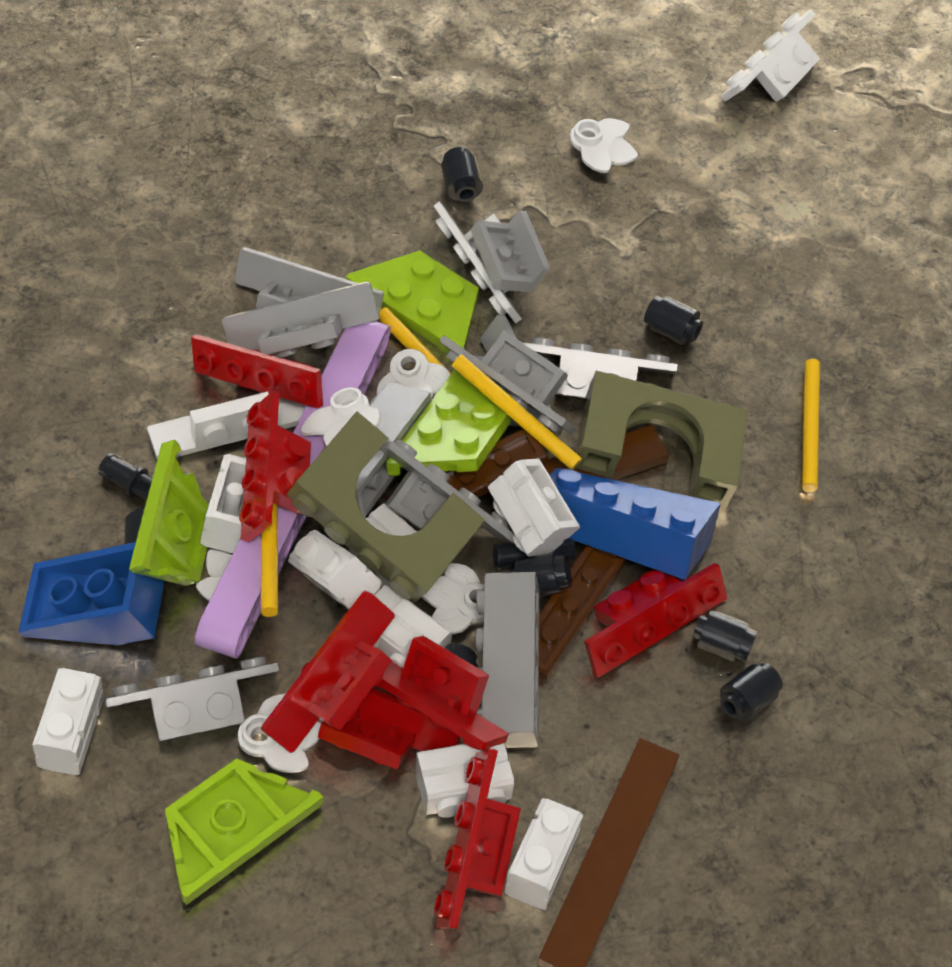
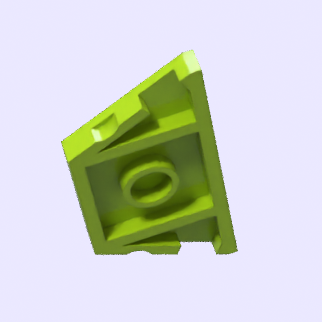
M419 250L349 273L345 277L346 280L356 283L370 282L372 288L382 291L384 297L381 309L388 307L405 326L443 351L449 352L439 342L443 335L463 349L465 348L467 335L472 323V315L478 299L479 288Z
M454 369L402 441L417 451L415 459L426 467L431 463L444 472L478 471L511 423V418ZM390 457L386 461L387 474L399 476L400 468L403 467Z
M174 439L161 444L129 570L132 573L187 586L200 582L208 548L202 545L200 541L209 505L200 492L199 484L193 472L183 473L176 459L177 454L182 449Z
M236 758L165 808L181 898L185 905L189 904L323 805L321 793L313 789L308 793L288 785L286 778L274 773H263L256 766Z

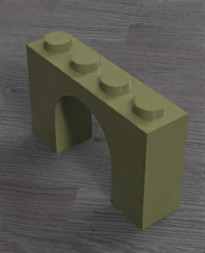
M596 370L586 395L576 453L582 460L576 469L612 478L622 456L626 430L638 424H659L678 433L686 441L692 452L693 468L689 496L721 503L720 506L727 507L738 487L748 410L734 407L728 403H719L696 397L690 393H681L658 387L652 383H643L620 377L614 373Z
M356 411L286 495L292 499L293 506L301 514L313 517L325 527L326 534L333 541L348 546L357 554V558L367 569L379 572L385 577L396 594L402 598L411 599L416 603L431 589L485 519L453 492L438 507L421 530L416 533L396 536L384 533L372 526L359 509L356 499V485L361 471L389 438Z

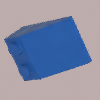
M136 542L34 563L18 633L22 637L108 645H122L153 639L155 637L165 581L132 573L129 570Z

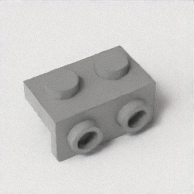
M519 210L509 223L477 220L470 229L494 289L532 292L550 270L549 263L526 211Z

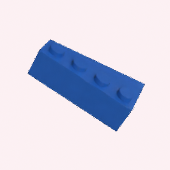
M556 468L550 475L580 526L569 539L684 580L711 544L721 504L719 502L579 473L570 469Z

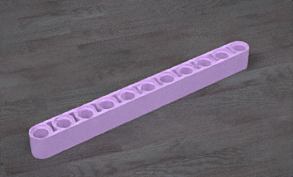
M372 321L344 329L321 376L323 406L321 408L330 406V399L333 394L344 388H357L365 395L387 348L391 332L390 325ZM306 406L293 433L311 442V465L326 448V444L323 439L324 435L304 436L301 434V427L314 411L318 410L317 408ZM279 505L278 575L306 519L305 515L301 513L296 514ZM261 533L249 543L240 539L200 619L195 635L196 646L233 658H238L242 653L261 613Z

